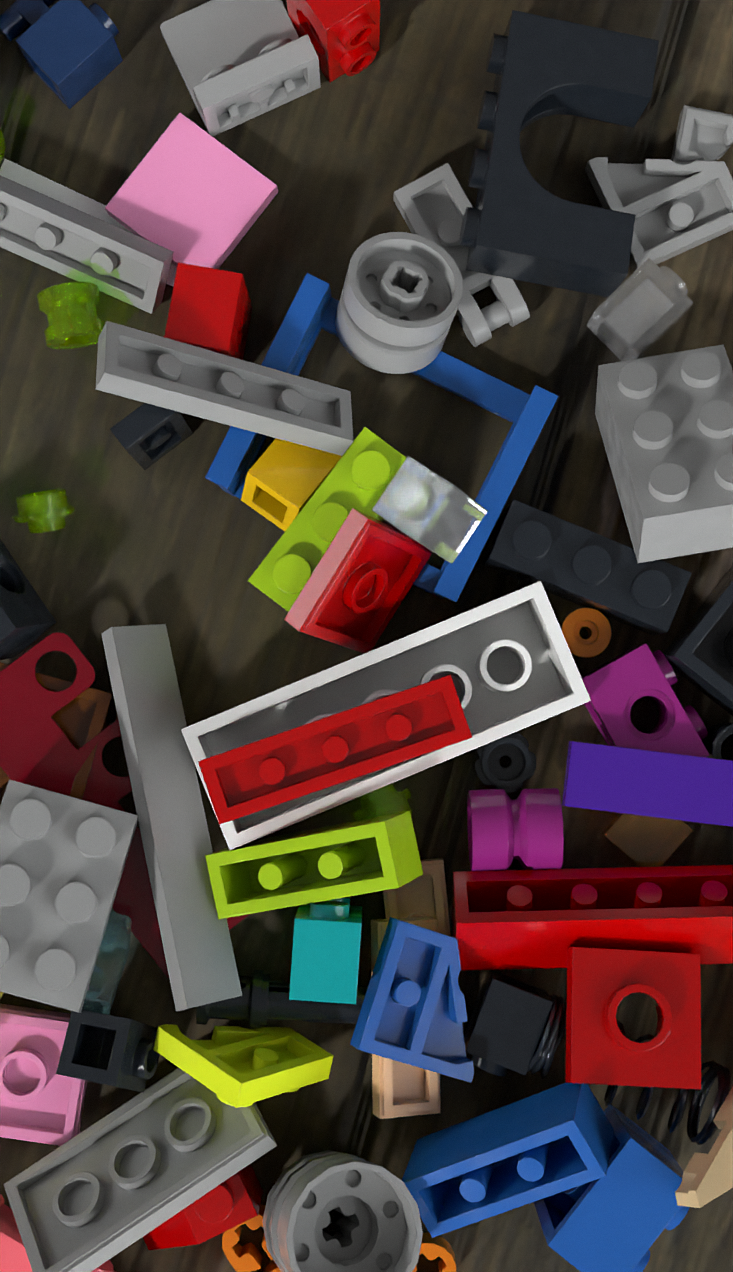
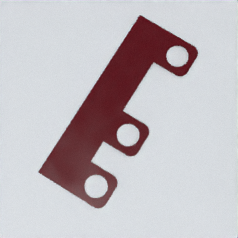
M61 632L52 633L0 671V767L13 781L70 796L75 776L98 743L82 800L125 812L118 801L132 791L130 777H119L111 774L105 768L102 761V752L105 745L111 739L121 736L119 721L113 722L77 750L51 717L88 689L95 680L93 666L72 639ZM62 651L68 654L76 664V678L73 684L63 691H49L43 688L36 679L35 667L37 661L47 652ZM136 827L112 908L167 978H169L141 832ZM250 914L227 918L229 930Z

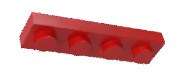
M450 674L200 760L198 763L220 825L470 739L472 735Z

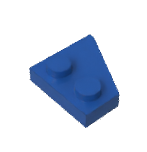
M390 917L350 1045L364 1052L471 1083L474 1076L473 1061L466 1058L462 1022L468 1020L465 996L458 985L461 965L457 938Z

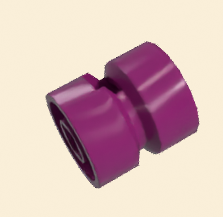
M558 788L523 789L517 800H511L504 789L468 790L467 837L470 871L507 870L513 859H517L523 869H561L564 837L562 805Z

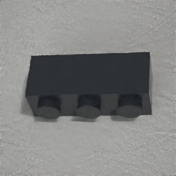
M514 499L505 512L484 563L486 567L530 585L541 581L546 592L585 608L596 609L604 616L653 636L668 632L692 574L662 560L638 563L633 548Z

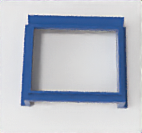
M308 273L306 274L261 364L262 366L298 376L321 329L338 337L335 316L339 301L332 298L329 283ZM440 351L439 355L429 365L411 373L513 423L441 569L439 570L426 563L413 583L414 586L441 599L445 597L456 603L558 396L535 385L530 395ZM230 426L205 478L217 484L224 492L241 499L247 472L256 462L268 436Z

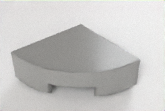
M684 105L679 117L671 160L677 164L685 165L695 160L717 161L733 143V115Z

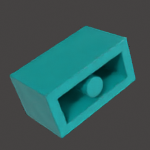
M350 896L299 905L294 922L289 1000L356 1004L362 906H351Z

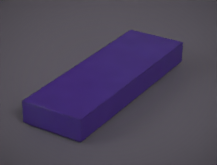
M569 741L562 805L733 827V761Z

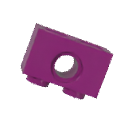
M646 643L638 645L581 676L591 701L584 703L608 746L698 757L709 756L702 740L708 737L707 729L696 710L690 704L682 707L671 688V685L677 682L676 675L669 661L660 650L652 653ZM643 696L651 699L656 704L659 712L656 725L645 733L638 731L630 719V710L633 703Z

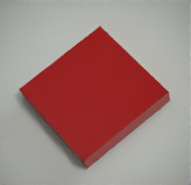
M352 508L284 620L300 632L365 654L375 646L430 558L433 550L418 539Z

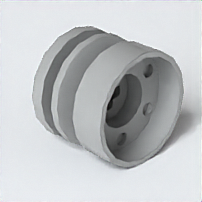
M331 1150L304 1155L282 1171L268 1193L262 1221L267 1250L281 1272H412L418 1263L423 1236L418 1205L402 1180L380 1165L352 1154ZM332 1209L343 1214V1217L335 1222L337 1233L333 1236L322 1230L331 1223L328 1212Z

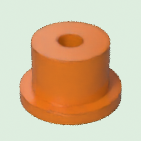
M580 608L571 612L561 626L570 652L578 657L590 658L599 655L607 648L611 639V626L608 619L600 611L593 608ZM581 628L588 631L587 639L580 637L579 631Z

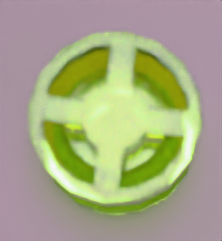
M91 282L62 283L48 287L37 294L39 310L45 313L48 318L49 325L45 329L44 335L46 345L49 348L59 350L75 349L98 343V337L105 325V321L97 315L96 306L100 302V294L96 284Z

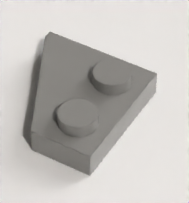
M595 157L587 162L585 171L602 207L636 215L629 265L634 274L733 230V178L724 161L695 160L690 164L681 165L669 159H646L644 164L608 163V157Z

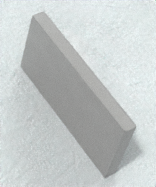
M177 1068L145 1089L144 1093H139L3 1185L33 1272H92L276 1147L277 1144L255 1102L248 1107L235 1108L234 1106L227 1105L217 1098L216 1093L180 1068Z

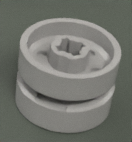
M388 232L376 235L362 243L350 260L335 316L338 337L348 353L363 365L390 374L411 373L426 367L434 361L444 345L463 294V280L456 262L435 242L412 233Z

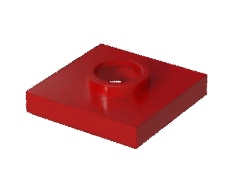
M586 947L567 948L565 1083L701 1089L700 954ZM640 992L648 994L658 1004V1006H655L658 1017L655 1033L658 1034L648 1042L638 1043L629 1040L622 1034L617 1025L616 1013L618 1005L624 997L631 993Z

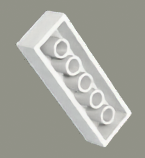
M541 581L181 729L212 805L198 761L451 674L472 738L220 824L229 850L591 701Z

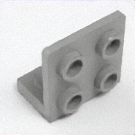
M211 0L163 22L160 26L165 42L207 132L212 137L321 88L318 55L308 34L299 38L282 0Z

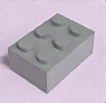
M724 345L598 365L595 415L637 562L643 563L732 548L733 370Z
M13 780L8 781L0 805V992L81 1013L137 827L138 815Z

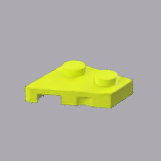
M165 1024L158 1026L153 1049L216 1093L217 1098L221 1102L235 1108L248 1107L254 1104V1102L285 1092H295L301 1087L329 1079L334 1056L287 1027L248 1029L239 1026H214L212 1040H191L180 1032L177 1025Z

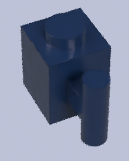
M16 0L0 15V33L11 42L27 26L29 27L15 41L29 67L69 109L123 61L114 39L119 34V31L106 12L96 3L91 4L87 8L80 0H59L53 7L49 8L56 0Z

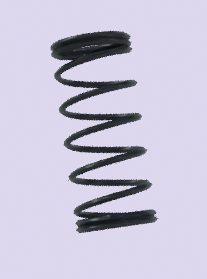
M556 994L550 996L553 1004L528 1068L532 1075L541 1070L540 1076L542 1079L548 1075L555 1052L566 1034V1023L561 1028L565 1002L561 996L557 997ZM617 1020L620 1031L627 1037L623 1024ZM646 1034L640 1036L634 1042L642 1043L644 1040L653 1039L654 1036ZM714 1060L701 1064V1071L706 1067L710 1068L701 1079V1089H696L688 1113L687 1135L692 1143L696 1142L697 1145L707 1143L715 1134L718 1127L713 1120L731 1090L730 1070L720 1063L717 1064ZM718 1077V1091L713 1108L703 1129L698 1133L704 1102L715 1079ZM608 1085L604 1097L606 1106L613 1102L619 1085ZM644 1087L636 1108L638 1120L645 1116L655 1087ZM681 1088L675 1100L667 1125L670 1133L675 1132L682 1121L690 1089Z

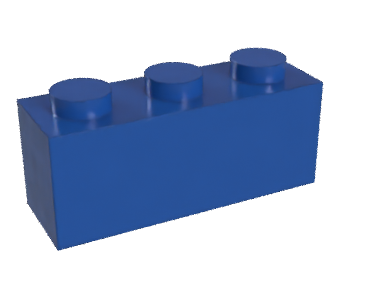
M563 1083L417 1139L402 1181L416 1201L420 1218L433 1238L605 1177L607 1175L614 1128L588 1084Z

